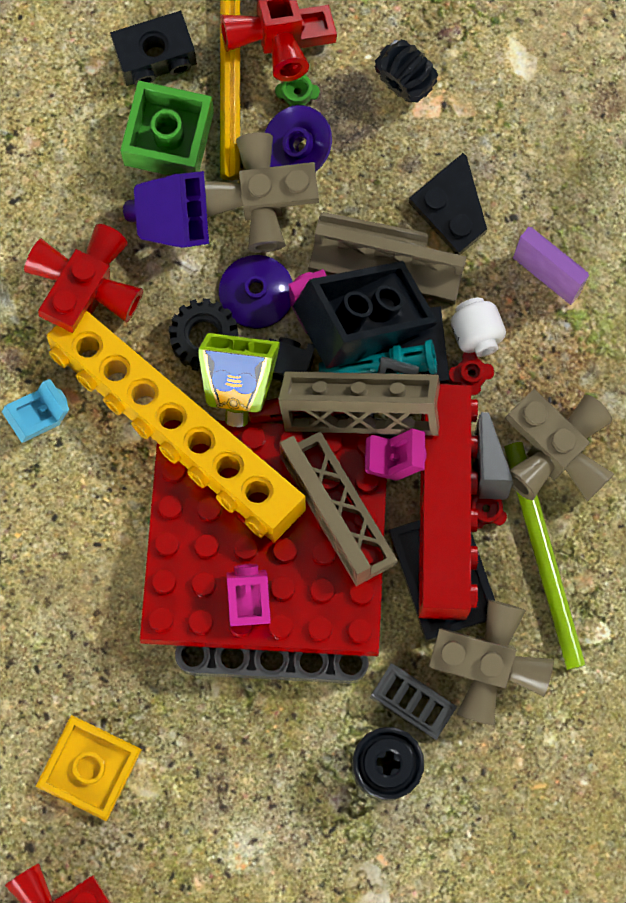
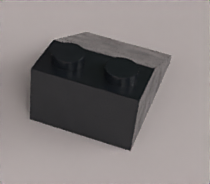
M404 261L309 279L293 305L326 369L358 362L430 329L438 322Z

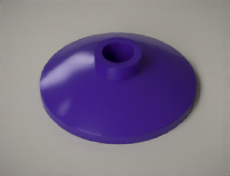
M295 105L285 108L272 118L265 130V133L273 136L270 167L314 162L315 171H318L329 156L332 146L330 125L327 119L312 107ZM306 140L305 147L299 151V144Z
M264 255L245 256L233 262L222 275L219 284V300L224 309L228 308L232 312L233 319L235 318L237 324L252 329L266 328L278 323L290 310L289 284L293 281L287 269L277 260ZM252 283H260L263 286V290L258 294L250 292L249 286Z

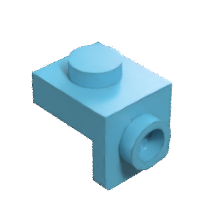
M47 379L41 383L37 391L5 405L2 413L21 443H24L59 426L68 413L69 407L64 393L55 387L51 379Z

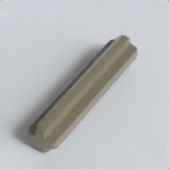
M326 212L321 213L318 223L427 247L428 234L425 232Z

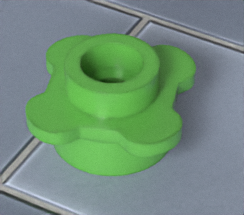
M304 75L299 79L284 81L278 84L275 88V94L277 98L284 99L290 107L306 105L310 100H316L319 97L320 90L317 85H313L311 80ZM300 89L301 93L297 95L294 93V90Z

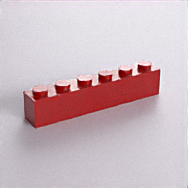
M440 384L437 401L438 436L425 435L427 455L425 469L420 471L419 618L466 620L471 608H476L478 602L477 584H471V570H476L478 564V547L471 546V532H477L478 510L471 509V495H477L478 473L471 472V458L476 459L478 453V436L471 435V422H477L478 400L471 399L470 385ZM421 414V421H428V414Z

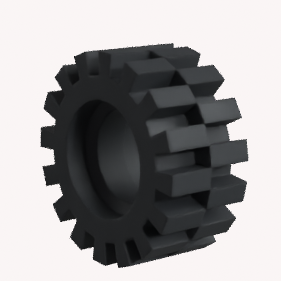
M203 298L201 303H197L196 299L191 300L188 307L182 305L179 308V314H174L171 319L172 326H169L170 343L176 358L178 357L184 366L189 365L192 367V370L198 372L199 368H201L198 355L199 348L195 347L189 339L190 331L196 324L208 322L213 324L221 335L239 337L235 318L233 319L232 312L228 308L224 309L222 303L216 301L213 304L210 303V299Z

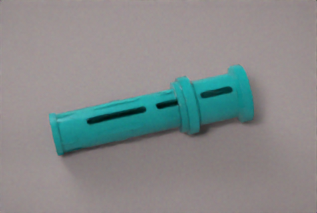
M431 339L426 340L424 345L406 348L394 345L393 348H390L389 352L374 354L358 362L326 369L324 363L320 362L319 372L377 373L381 357L383 356L418 366V373L429 371L430 374H437V360L434 344ZM389 369L386 370V374H403Z

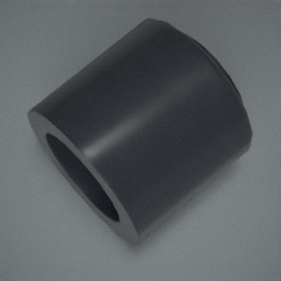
M395 727L378 728L367 733L357 744L351 759L352 776L357 787L367 796L379 801H394L410 794L420 783L424 772V754L419 743L408 732ZM386 752L394 753V760L400 762L399 769H392L390 775L383 774V767L377 765V759L384 758Z

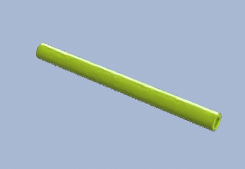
M515 442L504 446L510 469L527 459L523 442ZM517 492L566 669L571 670L585 666L538 495H536L534 500H528Z

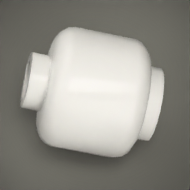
M478 297L459 304L455 308L456 313L451 318V327L459 348L466 353L476 352L477 357H485L495 353L498 350V344L506 335V329L496 305Z

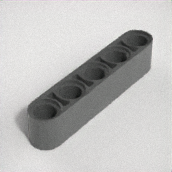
M177 646L175 651V660L181 670L195 676L350 684L360 681L365 676L369 665L367 656H357L362 664L361 670L355 675H347L342 672L339 666V661L345 655L317 653L322 658L323 665L319 671L308 673L300 666V660L306 653L278 651L283 656V664L279 669L269 671L261 665V658L267 652L266 650L239 649L244 654L243 663L238 668L230 669L222 664V656L230 648L200 647L204 650V660L198 666L191 667L183 662V654L191 646Z

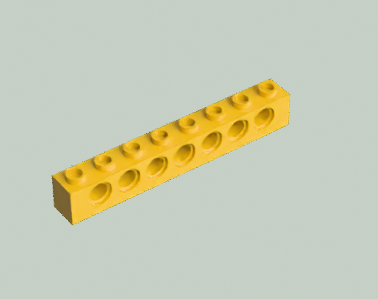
M88 311L85 312L73 333L56 325L46 334L51 349L49 355L60 367L66 368L69 366L77 373L76 378L88 391L92 392L96 389L105 397L103 401L112 412L119 416L123 413L132 420V427L144 439L149 437L154 439L160 445L159 449L169 461L174 464L179 461L188 469L189 477L201 488L208 486L217 494L216 499L227 511L233 513L236 510L246 519V526L256 536L262 538L265 535L274 543L306 511L304 494ZM87 350L98 351L92 357L81 356ZM115 373L125 374L124 378L118 381L108 379ZM144 396H149L153 398V400L146 405H140L135 403L139 398ZM170 420L181 422V425L174 429L163 427ZM198 444H206L210 447L204 453L191 451ZM226 468H234L239 471L232 478H224L219 475ZM256 492H261L268 496L265 501L260 503L251 502L248 497Z

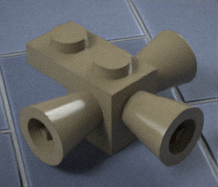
M265 132L244 134L236 139L245 170L239 171L240 183L205 181L207 218L243 206L245 221L251 220L248 250L258 253L276 251L286 246L277 217L282 216L281 207L319 203L315 163L270 167L273 136Z
M533 389L506 416L505 419L533 445L527 453L529 458L510 469L513 481L512 487L524 498L534 500L549 476L555 481L566 470L588 502L614 475V473L582 453L590 444L587 438L612 423V417L607 408L593 396L584 395L567 420L538 391Z
M488 599L485 637L478 635L472 637L439 627L429 667L473 679L456 713L457 715L475 722L495 725L497 686L506 689L508 680L542 697L545 696L553 670L554 659L515 656L517 650L514 645L509 644L526 612L525 609Z

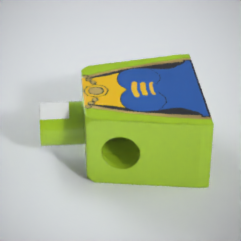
M207 333L198 350L205 399L210 407L226 409L225 422L227 425L233 427L245 426L248 424L249 412H260L269 393L280 342Z

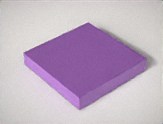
M528 227L520 236L513 259L572 305L580 295L589 277V273L532 227Z

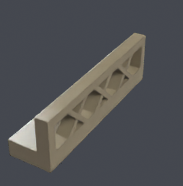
M317 223L315 242L308 271L315 273L324 269L326 275L329 276L404 261L424 298L455 304L466 256Z
M285 372L279 395V405L285 432L321 431L322 433L399 435L410 429L424 431L425 435L438 436L440 427L437 411L440 389L439 375ZM292 411H305L312 415V417L293 418ZM344 412L350 418L337 419L331 413ZM371 413H383L389 418L387 420H375L369 415ZM428 414V421H414L408 415Z
M321 431L299 443L294 436L279 442L281 460L300 492L305 495L307 504L354 584L358 586L397 565V558ZM318 446L325 457L322 468L312 467L303 452ZM328 464L334 473L326 471ZM323 479L341 484L344 490L340 502L330 498L322 485ZM347 496L353 505L345 503ZM343 511L360 516L363 521L360 534L350 532L341 517ZM366 528L368 529V531H369V533L371 534L372 538H371V537L364 536V535H365V532H366ZM362 543L378 547L385 559L371 566L361 550Z

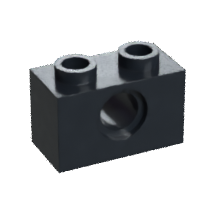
M181 10L110 32L126 86L133 84L137 86L138 80L151 83L156 77L168 73L171 75L182 74L188 71L191 66L197 64L195 49ZM153 47H159L164 50L161 55L156 57L146 54Z

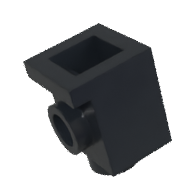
M280 337L278 341L280 342L272 379L283 382L285 372H310L316 354L314 345L308 343L305 350L300 348L301 344L299 342Z

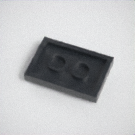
M420 520L389 529V535L425 642L437 638L439 627L457 632L486 622L488 599L495 601L479 552L477 569L471 570V584H477L478 602L476 608H471L467 619L419 618ZM471 532V546H476L473 534Z

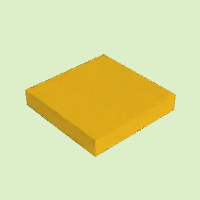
M71 715L35 787L108 822L143 749Z

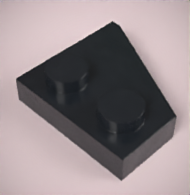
M464 153L409 198V204L457 255H461L487 232L486 222L469 162Z

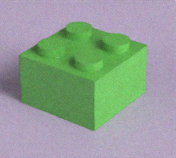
M138 80L120 150L124 166L169 176L200 171L214 115L212 96Z

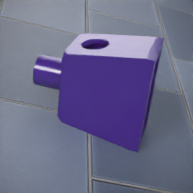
M204 171L173 174L135 185L134 199L125 202L123 215L128 222H136L137 235L140 239L180 248L209 244Z

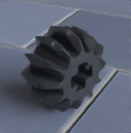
M394 40L390 45L387 44L380 52V56L375 60L376 65L374 67L380 75V80L385 82L388 89L394 91L397 97H402L406 102L418 103L433 90L432 87L437 83L438 73L433 68V62L425 57V53L420 52L415 45H410L406 40Z

